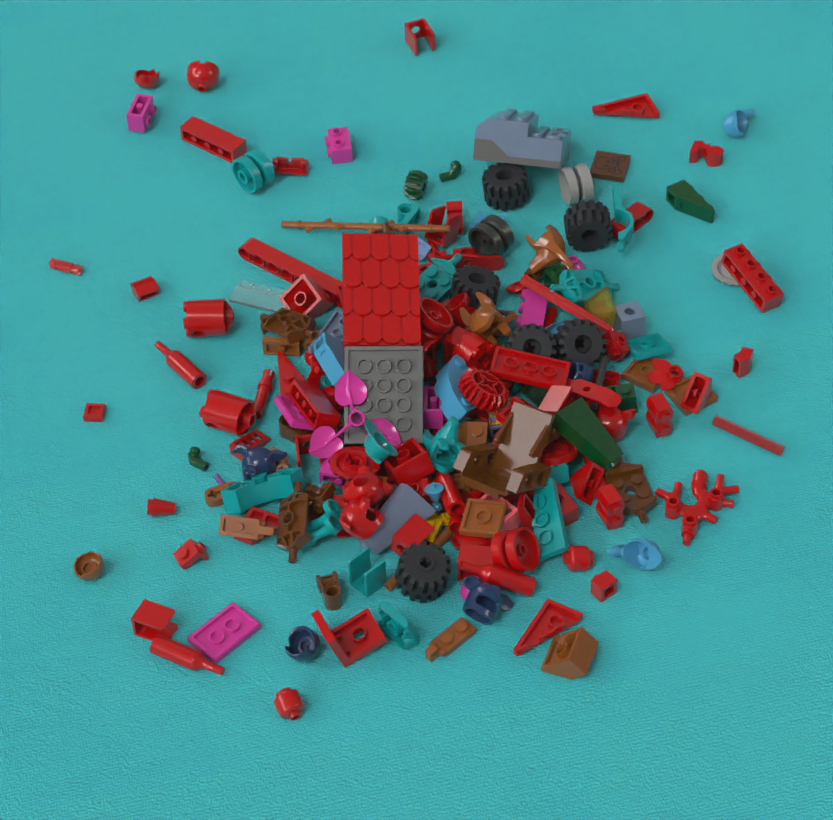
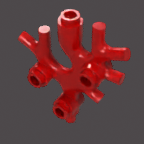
M696 470L693 473L691 491L697 499V503L694 505H685L680 501L681 482L674 483L672 492H666L660 488L656 489L655 495L666 500L665 517L670 520H676L680 516L683 517L681 525L683 545L689 546L691 540L697 535L698 522L700 520H706L714 525L717 523L718 517L710 514L708 508L711 511H720L723 507L733 508L734 500L724 499V495L739 493L738 485L724 486L723 474L717 475L714 488L708 492L706 491L707 473L704 470Z

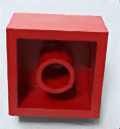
M413 437L395 447L398 452L397 456L391 455L382 462L387 475L397 486L401 483L411 485L435 471L427 452Z

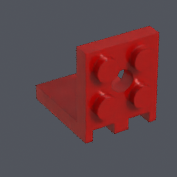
M368 608L333 630L319 610L311 613L328 645L344 667L349 666L387 642L386 637ZM365 632L362 638L355 639L358 633Z

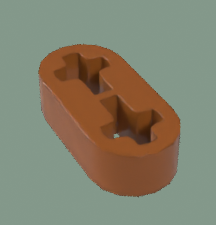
M228 482L207 489L205 491L206 504L210 507L224 505L220 491L236 482Z

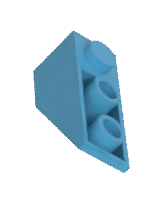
M323 332L313 344L314 355L331 384L336 387L345 369L343 345L341 341Z

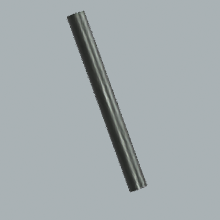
M607 356L601 357L595 382L599 386H603L609 360ZM591 403L590 409L596 411L599 403Z

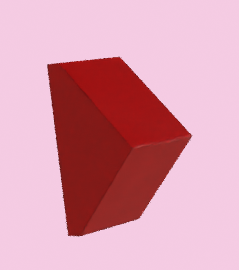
M694 371L679 407L698 414L711 398L712 378Z
M589 461L569 478L575 498L591 506L605 469Z

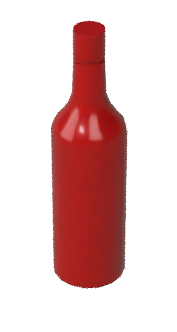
M160 341L155 343V347L166 357V364L193 389H199L205 384L207 375L180 351H172Z
M435 469L436 478L434 483H440L444 486L440 498L448 515L451 517L462 515L466 504L454 479L448 473H441Z
M461 561L459 569L477 574L483 582L527 597L532 595L535 588V577L494 564L478 566L465 561Z
M160 634L156 635L151 643L150 653L193 671L206 669L221 676L224 674V667L208 661L203 653L197 649Z

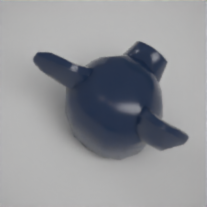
M238 444L232 450L234 454L243 455L242 475L244 481L250 480L247 475L254 477L264 472H267V475L275 473L276 460H283L287 456V452L279 450L270 451L260 446L248 448L245 444Z
M473 575L463 579L464 587L469 589L462 610L473 620L485 625H491L495 621L500 609L510 610L514 606L512 600L505 594H502L498 586L487 582L481 583L480 579Z

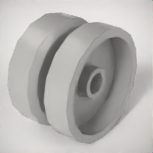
M585 163L576 164L573 169L570 166L559 169L558 182L560 192L567 206L578 203L579 199L580 201L585 200V202L590 199L593 200V181L590 170Z

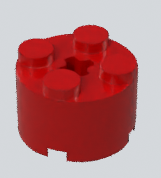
M475 332L465 334L461 338L463 341L455 345L452 357L458 354L465 360L466 365L470 369L473 367L477 369L482 368L484 371L490 369L496 345Z

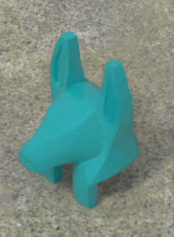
M454 416L449 418L435 436L427 429L423 431L422 441L428 449L430 461L433 467L441 473H450L455 470L453 466L461 448L466 447L458 441L459 421Z

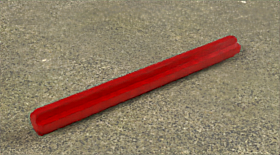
M523 275L521 277V285L578 319L590 320V322L599 325L598 329H602L604 333L609 329H615L614 326L555 291L551 292L550 288L530 276Z

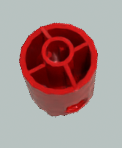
M225 298L183 302V309L186 312V318H183L184 329H186L187 337L224 336L228 334V330L234 324V311Z
M210 389L208 391L206 403L199 411V416L203 418L204 425L239 437L244 436L256 421L255 405L252 400L217 389Z

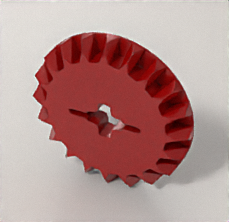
M350 446L336 451L330 458L329 466L330 471H333L334 475L339 476V479L345 478L346 481H349L357 476L358 468L362 466H369L372 472L376 474L380 471L381 463L377 464L370 458L364 447Z

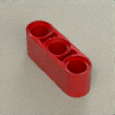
M639 201L626 209L632 214L634 219L633 233L648 223L654 213L651 208ZM613 218L611 220L613 237L618 239V232L623 231L627 227L615 222Z

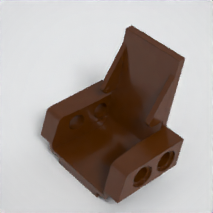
M514 401L511 412L494 439V442L500 445L497 446L488 442L463 447L458 453L453 468L460 471V478L467 480L466 486L496 498L545 487L552 467L539 461L555 415L519 401Z

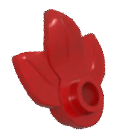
M652 359V365L655 370L646 376V379L652 384H660L662 391H668L673 389L675 384L682 380L683 371L680 366L671 365L667 360Z

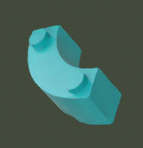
M302 468L279 469V472L267 475V472H264L254 477L251 476L252 480L242 483L238 481L224 488L220 492L226 513L241 515L246 513L252 506L275 499L287 498L294 492V482L296 481L303 483V490L306 483Z

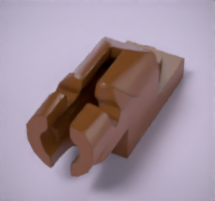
M314 329L313 331L318 334L321 329ZM263 336V354L277 355V352H282L285 356L300 357L302 349H308L314 339L305 337L288 344L284 336Z

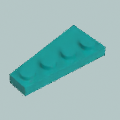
M549 478L545 487L534 489L533 509L535 510V518L532 520V527H534V534L540 547L539 562L569 550L556 481L553 478Z

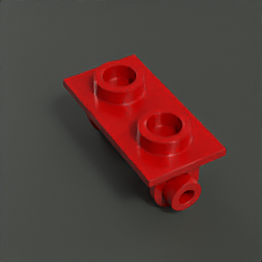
M276 156L272 161L274 174L307 175L309 166L307 159L292 158L291 162H289L288 157Z

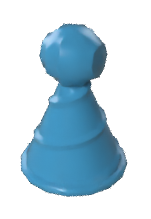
M431 483L424 488V491L433 501L432 507L438 512L442 509L439 499L444 486L440 483Z

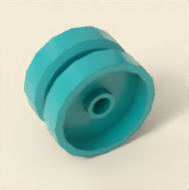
M254 148L232 162V172L235 179L248 193H254L261 189L262 186L274 181L273 166L267 156L259 149Z

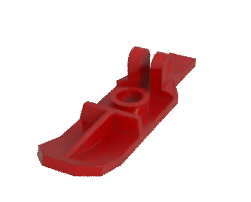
M455 248L453 250V254L450 255H432V257L445 259L448 261L456 253L460 254V249ZM480 253L477 255L460 254L462 259L455 265V269L463 268V266L472 267V265H477V267H485L487 270L499 271L504 267V258L500 255L480 256Z
M567 378L566 386L572 387L571 396L574 400H578L581 396L589 399L590 403L597 402L608 409H615L621 403L620 395L611 389L583 379L572 380Z

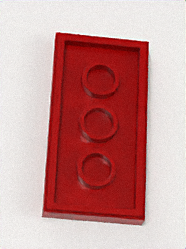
M496 346L489 373H494V376L500 379L550 389L552 385L566 386L571 362Z

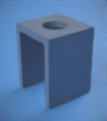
M633 301L614 306V331L621 330L625 334L626 340L644 336L646 316L639 303Z

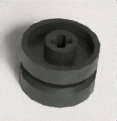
M487 215L468 233L471 247L477 254L480 253V256H501L503 252H506L514 244V235L510 226L496 215Z

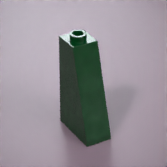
M582 397L555 414L551 427L591 462L604 469L608 466L611 469L620 462L618 459L624 453Z

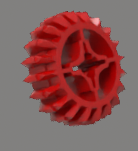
M469 368L461 376L458 385L459 392L463 394V398L468 400V403H472L474 407L485 410L487 413L489 411L495 413L503 409L510 395L508 388L504 386L505 383L499 380L500 378L494 376V373H489L488 370L484 371L482 368Z

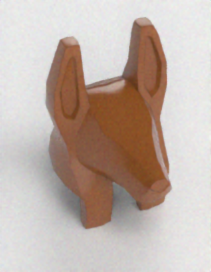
M551 224L545 227L547 231L537 241H534L528 234L525 236L531 248L537 253L529 263V269L533 274L558 263H561L568 270H576L573 267L574 264L566 256L565 242L562 236Z
M476 292V297L480 301L481 306L472 314L464 307H461V318L464 324L471 328L472 332L479 334L498 346L499 343L495 337H501L503 334L507 337L512 330L508 326L506 319L496 310L494 302L485 294Z

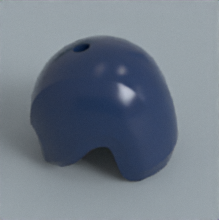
M580 360L571 362L568 378L592 382L593 367Z
M297 626L289 634V647L285 646L287 655L299 662L310 661L318 654L320 638L314 630L307 626Z

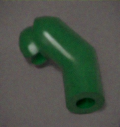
M452 161L450 171L439 174L441 182L457 178L462 170L459 161Z
M191 447L190 452H188L190 465L202 471H207L209 462L201 459L200 448Z

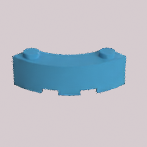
M458 354L453 356L437 373L435 377L437 383L434 385L436 397L441 400L442 405L440 408L446 418L449 420L451 416H454L460 423L476 407L472 403H468V400L463 398V394L459 392L460 378L469 367Z

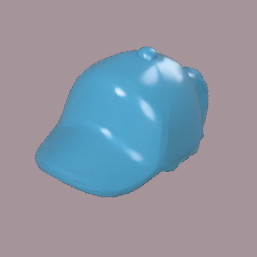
M755 110L731 111L724 118L722 129L730 137L744 136L747 128V119L754 114Z
M637 538L631 540L626 545H617L607 550L609 555L614 557L622 556L627 564L641 570L655 569L662 562V554L656 543L647 539Z

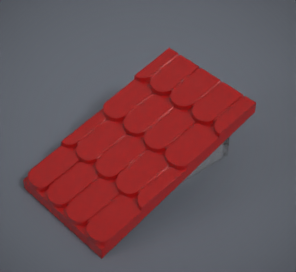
M342 233L343 349H345V346H421L418 235Z

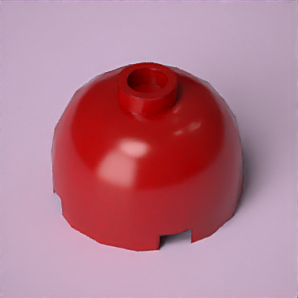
M200 61L190 63L186 73L189 85L199 92L212 90L218 84L220 77L219 67L209 61H205V63H200Z

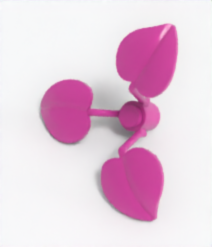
M348 370L340 377L334 391L335 399L339 405L347 406L350 404L352 412L348 416V424L336 434L334 429L329 426L317 428L311 436L309 454L314 457L331 458L336 451L343 448V442L338 437L350 426L352 428H359L361 425L365 427L364 414L356 410L353 404L359 405L364 402L367 397V388L364 382L351 370ZM376 418L372 421L389 443L394 447L400 445L399 433L391 422L384 418Z

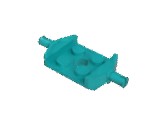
M456 253L448 261L431 258L432 264L419 275L420 299L422 297H429L438 302L451 289L453 275L456 272L455 265L462 259L460 254ZM437 284L435 288H429L430 285Z
M598 269L563 270L559 275V284H551L550 289L551 292H562L565 298L575 304L578 301H603V304L606 305L611 300L612 291H618L620 285L619 283H610L604 272Z

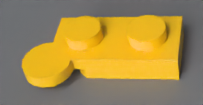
M435 512L425 520L435 529L424 541L433 543L442 526H449L448 523L451 516L447 512L439 516Z

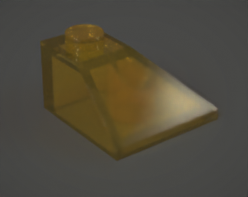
M603 287L584 302V309L615 327L616 310L608 287Z

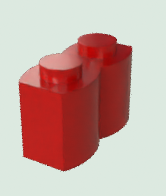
M662 392L651 395L646 401L648 410L645 419L656 438L665 437L672 431L671 420L673 410Z
M612 483L598 488L596 492V499L598 500L596 513L608 530L617 529L624 522L622 512L625 508V502Z

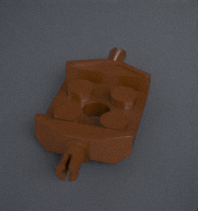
M280 308L271 315L265 313L260 315V327L263 335L268 331L286 337L288 344L305 337L315 339L318 336L317 332L313 331L317 326L313 317L287 308Z
M622 457L618 459L620 462L605 472L606 484L612 483L624 500L625 508L622 512L624 516L638 515L640 523H647L649 519L645 512L655 507L657 497L656 495L653 496L643 473V465L624 463ZM632 491V492H634L635 494L629 495V494L626 493V492Z
M300 481L294 482V492L281 500L279 506L276 547L289 551L288 562L291 564L297 563L298 550L312 539V535L306 533L308 503L314 501L315 498L302 492L303 483Z

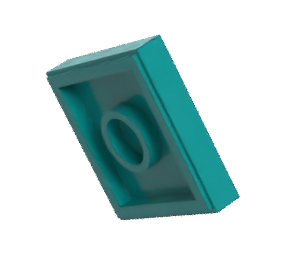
M658 332L626 340L629 353L636 361L672 353L670 344Z

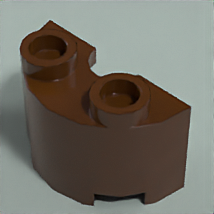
M333 482L323 483L320 488L316 485L305 486L302 492L315 498L314 501L308 503V515H319L324 512L323 503L328 499H333L336 490Z

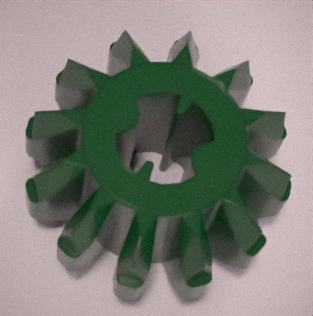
M412 170L408 173L404 186V195L412 200L423 198L428 184L426 173L419 170Z

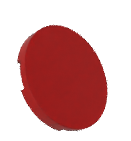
M559 436L557 440L544 447L539 462L548 466L564 464L576 458L579 450L564 437Z

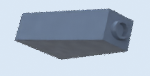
M401 483L379 509L385 516L384 521L368 539L364 541L356 539L361 543L359 546L362 549L368 547L371 552L378 554L391 544L393 535L413 514H417L426 520L436 510L409 485Z

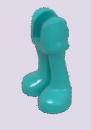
M326 500L323 503L325 513L321 517L307 522L306 533L312 535V539L300 550L309 548L316 544L318 539L332 533H338L343 529L339 521L342 509L335 500Z

